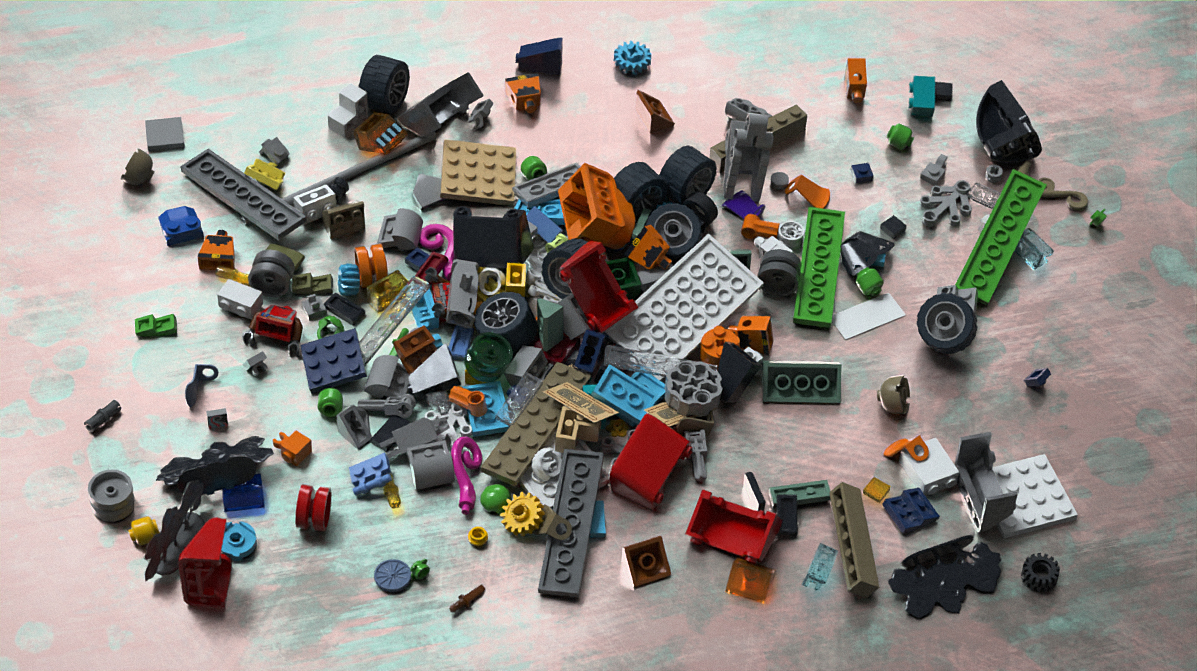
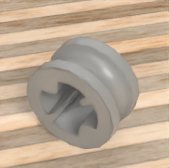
M997 165L988 166L985 174L986 180L991 183L999 182L1002 178V168Z

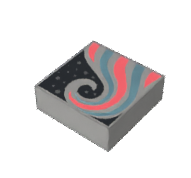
M226 408L206 411L209 429L228 426Z

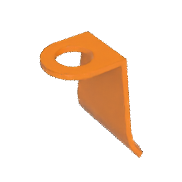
M803 175L793 179L785 189L787 195L797 190L815 208L824 209L830 200L829 189L817 185Z
M919 435L912 440L900 439L888 446L883 453L884 456L890 457L906 448L914 460L923 461L928 457L929 449ZM916 445L923 448L924 454L922 456L915 454L914 447Z

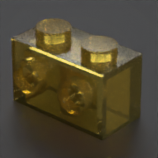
M399 270L392 272L367 287V302L378 313L389 309L409 296V281Z

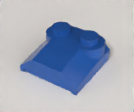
M181 206L168 209L158 217L167 246L204 238L201 221L197 217L194 208Z

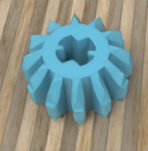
M342 264L339 267L337 280L338 290L341 295L352 296L359 292L360 273L357 265Z

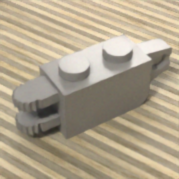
M423 417L392 431L394 437L379 444L382 448L389 446L393 442L397 443L399 448L387 452L388 458L399 453H406L407 455V448L434 443L435 439L438 438L437 436L450 427L445 417L432 421Z

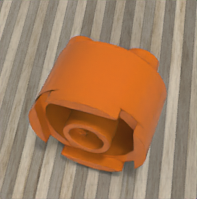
M716 326L714 329L709 330L701 339V362L709 364L710 368L717 372L725 341L740 346L739 337L722 326Z

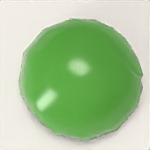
M500 484L487 486L480 495V502L484 509L489 513L495 511L499 515L505 512L502 506H508L506 500L512 501L509 490Z

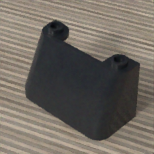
M461 206L457 207L453 213L454 260L476 262L479 267L507 268V263L524 264L534 249L525 210L510 209L503 217L472 216L470 208Z

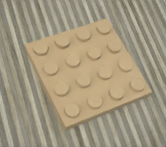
M444 139L440 198L513 206L515 193L512 187L515 186L516 147Z

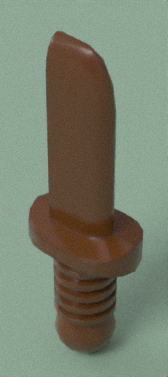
M481 584L465 596L463 594L459 595V600L449 607V611L455 613L464 606L469 608L471 601L480 596L485 591V587Z

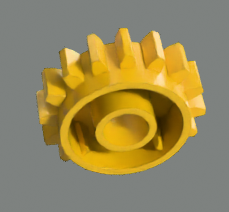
M521 492L520 497L514 494L512 501L506 500L508 506H502L505 512L501 513L500 516L503 518L501 523L510 533L512 532L515 536L519 533L525 536V534H532L534 530L539 528L538 526L543 522L542 516L545 515V512L542 510L544 505L536 496H533L530 492L527 495Z

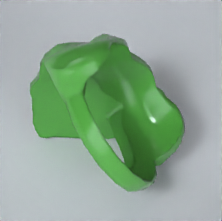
M331 315L321 319L318 323L317 338H322L321 331L329 324L337 327L334 334L344 332V326L340 319Z

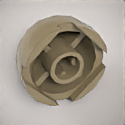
M137 148L125 167L126 173L122 174L120 180L136 186L143 184L146 179L150 181L155 171L152 170L153 160L149 154Z
M896 375L885 379L881 384L880 390L877 391V400L881 401L883 408L892 414H907L910 403L906 404L907 397H910L907 378H904V375Z

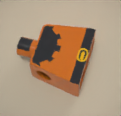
M865 58L847 59L844 75L846 97L852 98L854 103H861L865 97L867 88Z
M538 73L505 78V93L515 109H525L527 113H533L536 111V107L540 106L541 92Z
M651 224L644 226L624 253L625 256L647 269H652L659 265L666 270L672 263L665 256L670 246Z
M218 230L216 235H207L198 253L199 269L235 272L233 237L227 236L228 233L225 230Z
M742 316L738 326L729 325L728 330L739 337V347L741 349L750 347L758 353L770 354L774 342L771 316Z

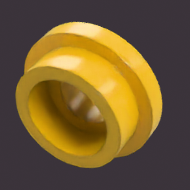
M474 527L468 533V541L474 546H482L488 541V533L482 527Z

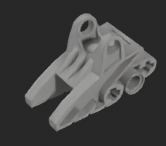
M748 113L746 122L731 120L730 130H727L725 138L724 198L733 199L738 173L752 175L751 199L760 202L769 163V149L773 145V133L767 132V115Z

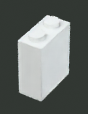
M937 438L925 441L929 454L923 461H916L906 449L901 450L900 464L915 487H919L925 496L935 494L945 488H951L958 481L959 471ZM916 445L914 447V452L917 456L924 454L921 446Z

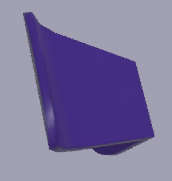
M742 190L734 194L733 199H727L721 205L737 214L743 220L748 214L761 216L766 207L764 204L758 207L750 196Z

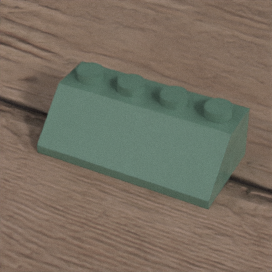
M763 360V401L841 403L842 364L840 362Z

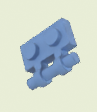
M386 453L349 467L351 481L355 486L352 489L355 496L361 493H369V490L376 487L381 488L386 486V483L392 481L391 475L388 474L391 473Z

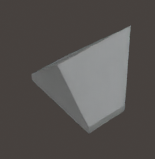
M352 404L337 415L338 433L356 449L371 440L372 435L368 411Z

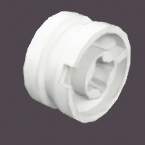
M796 221L783 222L779 226L777 240L791 250H795L803 243L804 227Z

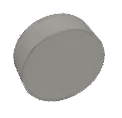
M775 172L771 175L770 184L773 188L781 190L788 186L789 177L787 174Z

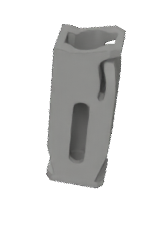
M459 259L453 260L446 323H453L467 329L472 328L475 320L473 314L477 302L478 263Z

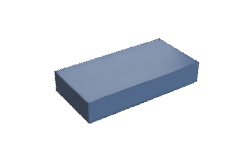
M535 206L527 214L528 221L538 227V234L548 243L554 241L556 236L563 231Z
M455 325L448 347L454 360L465 362L474 335V328L467 329Z

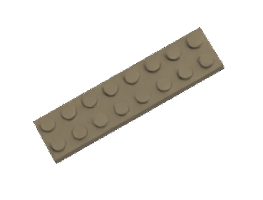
M557 362L482 464L481 472L517 486L532 465L534 455L544 448L558 428L562 407L565 406L543 391L566 382L582 390L583 385H589L591 382V375Z

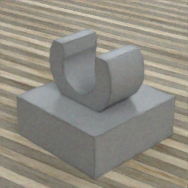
M313 294L307 296L308 300L302 301V308L308 320L326 315V308L320 296L316 297Z
M262 351L247 359L243 366L246 371L252 368V374L257 376L259 374L257 371L258 366L263 371L267 370V365L263 362L267 357Z

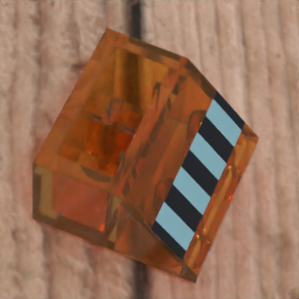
M376 112L353 131L359 150L383 155L389 154L391 150L408 136L407 131L390 115Z

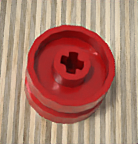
M301 485L295 514L297 529L307 530L312 523L315 531L325 532L327 530L332 503V490L330 487L320 486L315 494L313 485Z

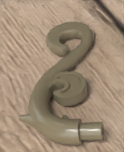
M1025 161L1018 171L1028 175L1031 163ZM1046 177L1039 179L1040 182L1047 184L1041 197L1069 196L1067 197V205L1070 209L1082 211L1087 207L1088 199L1082 192L1054 191L1055 183L1051 179ZM1070 196L1080 199V202L1072 201Z

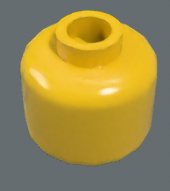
M149 516L132 521V529L128 530L132 542L136 541L140 546L148 544L155 534L160 533L155 518L151 519Z

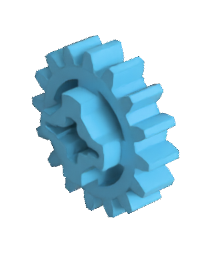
M630 41V44L623 42V46L618 45V48L614 50L613 56L615 66H619V70L626 69V73L632 71L633 74H635L636 70L641 73L642 68L647 70L648 65H651L652 59L650 48H646L645 44L639 45V41L636 44H633V41Z

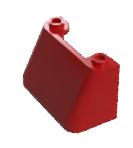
M589 241L560 267L559 276L568 284L588 319L587 324L589 328L602 333L636 310L638 306L634 299L628 300L626 291L621 290L605 261L607 257L602 254L606 251L602 242Z
M646 413L611 468L609 475L611 491L654 510L656 505H660L664 498L662 486L679 459L684 460L690 457L693 450L691 442L655 416Z
M702 489L685 535L690 538V542L701 546L703 543L745 557V561L757 564V562H762L783 521L776 513L756 511L726 501L722 497L712 496V492Z
M218 517L209 519L179 556L178 565L183 600L189 605L226 607L232 570L231 559L225 554H221L224 535L227 529L226 519Z

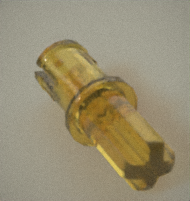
M223 266L216 268V276L250 287L248 283L249 274L240 272L238 269L233 270Z
M388 473L391 475L392 481L383 486V494L387 497L392 509L399 508L401 506L398 494L399 488L395 485L393 475Z

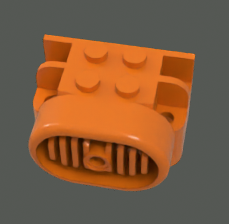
M584 163L558 190L568 240L576 238L583 239L586 242H602L603 246L613 250L621 249L629 242L635 228L636 220L632 203H628L623 193L617 189L616 182L611 174Z

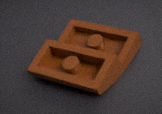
M425 325L393 343L409 375L438 350L433 344L435 339Z

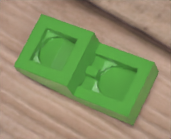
M174 313L156 319L153 314L135 319L136 336L151 337L177 333V321Z

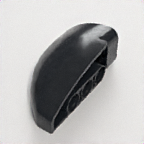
M1002 80L992 84L982 97L976 115V128L983 148L992 160L1001 163H1018L1039 156L1042 152V146L1039 136L1032 127L1027 114Z

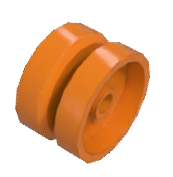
M382 244L371 245L370 257L364 246L355 247L354 257L355 265L358 266L360 273V288L372 286V275L378 286L387 285L388 269Z

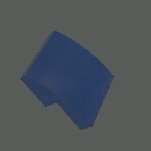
M919 487L904 490L901 496L885 499L882 504L902 534L922 528L940 517Z

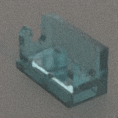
M1031 228L1024 230L1014 250L1034 270L1048 263L1049 261L1045 258L1051 256L1054 252Z
M820 543L813 554L801 585L807 587L812 582L816 584L815 590H819L822 584L826 583L839 551Z

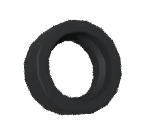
M693 192L682 203V205L692 209L699 220L706 222V227L717 218L718 209L716 204L704 193ZM696 206H698V207L704 212V214L701 213V212L696 208Z

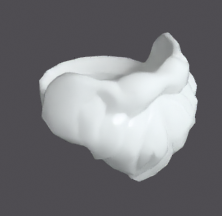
M495 268L483 269L478 274L479 288L484 295L493 296L497 294L501 287L506 284L504 273ZM487 277L497 279L498 286L492 292H488L484 288Z
M543 448L534 455L531 467L537 477L548 481L550 477L559 474L562 461L557 454L553 453L552 448ZM551 457L556 461L557 467L554 472L549 473L543 470L541 463L543 458Z

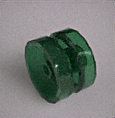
M485 332L479 334L464 356V365L467 372L478 381L486 383L495 382L501 378L512 360L513 351L511 345L504 337L497 333Z

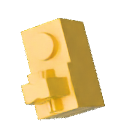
M507 263L505 292H515L525 297L526 264Z

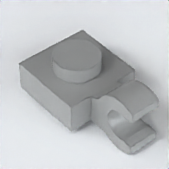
M489 98L477 103L468 120L469 123L476 121L475 129L483 126V118L490 114V109L494 104L493 101Z
M941 154L935 164L930 162L922 171L920 178L933 185H937L945 175L946 170L944 168L947 165L945 161L948 157Z

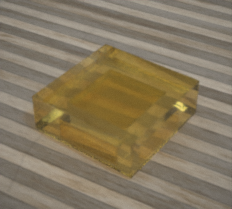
M873 477L863 489V494L880 503L890 491L891 486Z

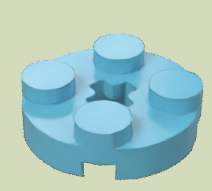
M239 521V524L228 522L221 554H225L233 561H240L243 557L252 553L257 545L255 530L246 522ZM233 538H234V539L240 538V541H239V542H233L232 539H233Z

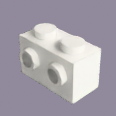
M327 185L293 197L295 209L306 216L307 222L304 224L321 218L323 210L336 207L335 193Z
M230 279L227 280L217 294L218 307L251 320L263 305L261 291Z

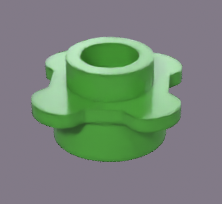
M1105 209L1101 212L1097 210L1090 217L1092 219L1089 223L1090 226L1094 224L1097 227L1107 218L1104 214Z
M427 559L416 561L411 566V578L422 579L427 576L430 571L426 564L428 562Z

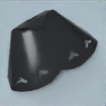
M862 231L856 232L840 246L843 266L849 274L854 276L861 270L870 267L876 261L878 255L889 252L895 246V243Z

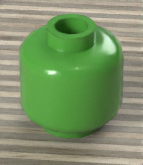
M900 123L895 126L892 125L886 136L888 144L900 150L905 149L906 146L910 147L914 140L912 129Z
M537 156L525 158L520 167L522 174L528 181L547 174L545 163Z
M867 267L857 274L856 284L864 295L876 296L882 291L881 287L884 281L876 269Z
M333 388L322 390L318 395V411L325 417L337 416L343 408V396L340 391Z

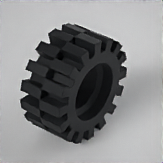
M1037 553V557L1035 554H1032L1031 557L1028 556L1023 564L1021 572L1022 581H1025L1024 585L1026 587L1031 585V590L1037 588L1036 592H1040L1041 589H1043V592H1047V589L1052 590L1058 581L1060 566H1058L1057 561L1053 562L1054 558L1052 556L1047 558L1048 554H1044V557L1041 556V553ZM1042 569L1046 571L1048 575L1039 576L1035 574L1033 570Z

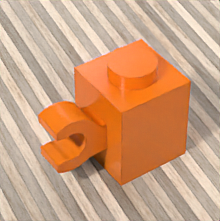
M297 430L289 437L285 433L280 432L279 438L281 441L272 440L273 446L281 449V456L284 461L298 466L312 452L311 439Z

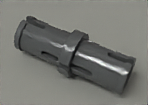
M112 400L104 408H99L94 416L84 422L86 429L93 432L101 424L107 423L115 413L122 409L120 403L117 400Z

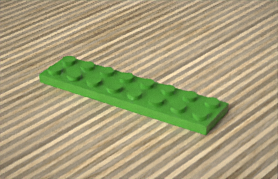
M1015 169L1012 170L955 284L958 290L977 288V301L986 306L988 305L1047 184Z
M808 208L793 323L831 328L845 211Z

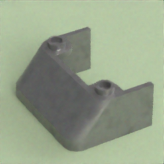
M467 72L438 88L396 119L400 125L415 134L429 138L436 133L435 130L442 127L440 125L442 122L457 112L460 114L470 109L468 105L484 95L471 74Z
M991 432L960 437L955 466L959 471L957 485L977 532L987 531L1011 516L1016 509L1018 496L1017 492L1003 494L992 468L993 463L996 462L994 451H991L989 447L992 437Z

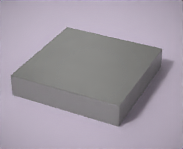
M181 117L145 120L148 151L185 148Z

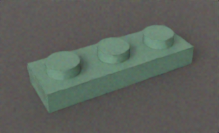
M827 480L769 487L768 491L773 508H777V494L797 495V505L831 500L830 487Z

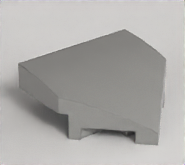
M423 174L418 175L412 196L420 210L446 200V198H440L441 178Z

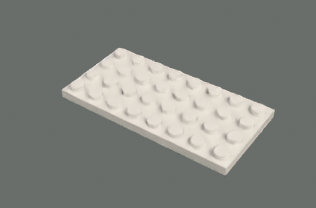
M708 234L635 301L638 306L636 310L606 329L603 333L609 335L608 338L615 345L618 343L633 352L631 359L640 368L662 381L670 369H674L678 363L684 361L701 345V339L706 332L714 329L716 326H721L763 287L764 282Z

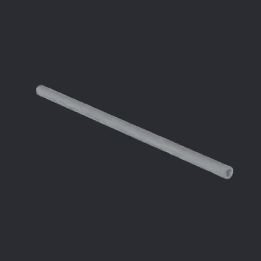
M433 134L429 138L419 136L282 198V200L291 205L294 203L293 197L323 185H331V182L336 177L344 180L435 140L436 135ZM245 216L241 217L244 225L252 222Z

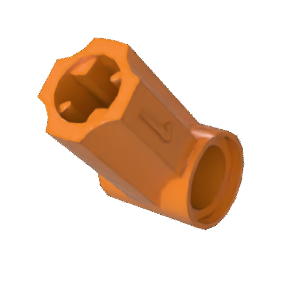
M748 214L744 217L741 234L748 239H753L756 236L767 238L773 236L777 239L780 223L763 221L757 215Z
M454 386L450 390V395L448 396L450 402L470 410L471 415L475 417H481L486 414L488 408L484 394L481 391L471 392L460 386Z

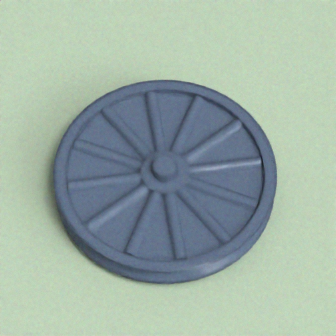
M389 559L381 562L376 567L374 580L379 588L389 592H396L404 589L409 584L411 571L405 562Z

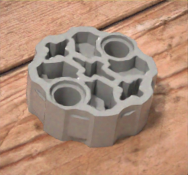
M680 362L667 373L664 387L665 401L668 406L676 409L677 413L681 415L706 416L710 410L717 408L720 403L722 378L717 371L711 369L709 364L704 362Z

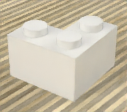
M352 83L342 88L339 92V106L328 114V128L345 138L368 118L367 92Z

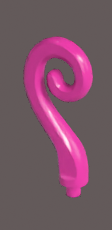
M442 224L426 225L422 228L419 242L424 248H440L444 243L442 235L448 241V247L444 255L448 257L449 261L442 271L446 279L450 281L452 275L451 267L454 260L453 231ZM438 233L435 241L427 239V236L430 234Z
M465 436L458 438L453 443L451 457L460 487L459 507L462 509V514L468 515L470 510L474 509L476 494L464 465L470 470L478 469L482 464V453L477 443L470 437ZM463 447H466L471 451L473 455V461L470 458L469 451L462 452Z

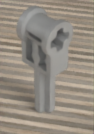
M411 394L388 396L386 400H358V407L366 411H385V415H398L402 418L411 416L416 406V399Z
M701 429L700 432L684 431V438L690 441L691 447H693L692 453L687 459H692L695 480L702 482L707 478L704 458H707L704 429Z

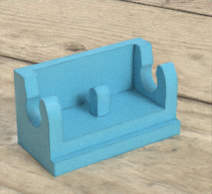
M430 288L411 293L412 298L419 296L417 299L409 300L417 328L425 325L427 330L439 328V318H436L434 316L435 311L431 310L435 303Z

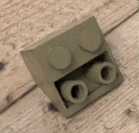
M354 201L322 211V222L330 239L365 229L363 201Z

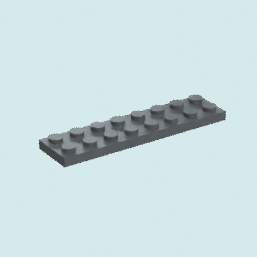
M209 148L180 166L182 173L277 240L282 239L307 222L304 214Z
M564 449L553 510L557 515L570 522L572 532L564 540H558L548 534L538 593L579 597L604 453ZM564 523L556 526V533L558 535L566 533L567 527Z

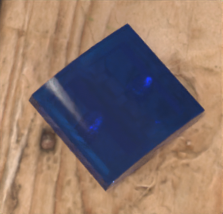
M261 473L255 474L250 481L244 484L234 486V489H222L224 512L265 508Z

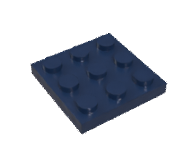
M356 328L300 345L311 394L367 377Z

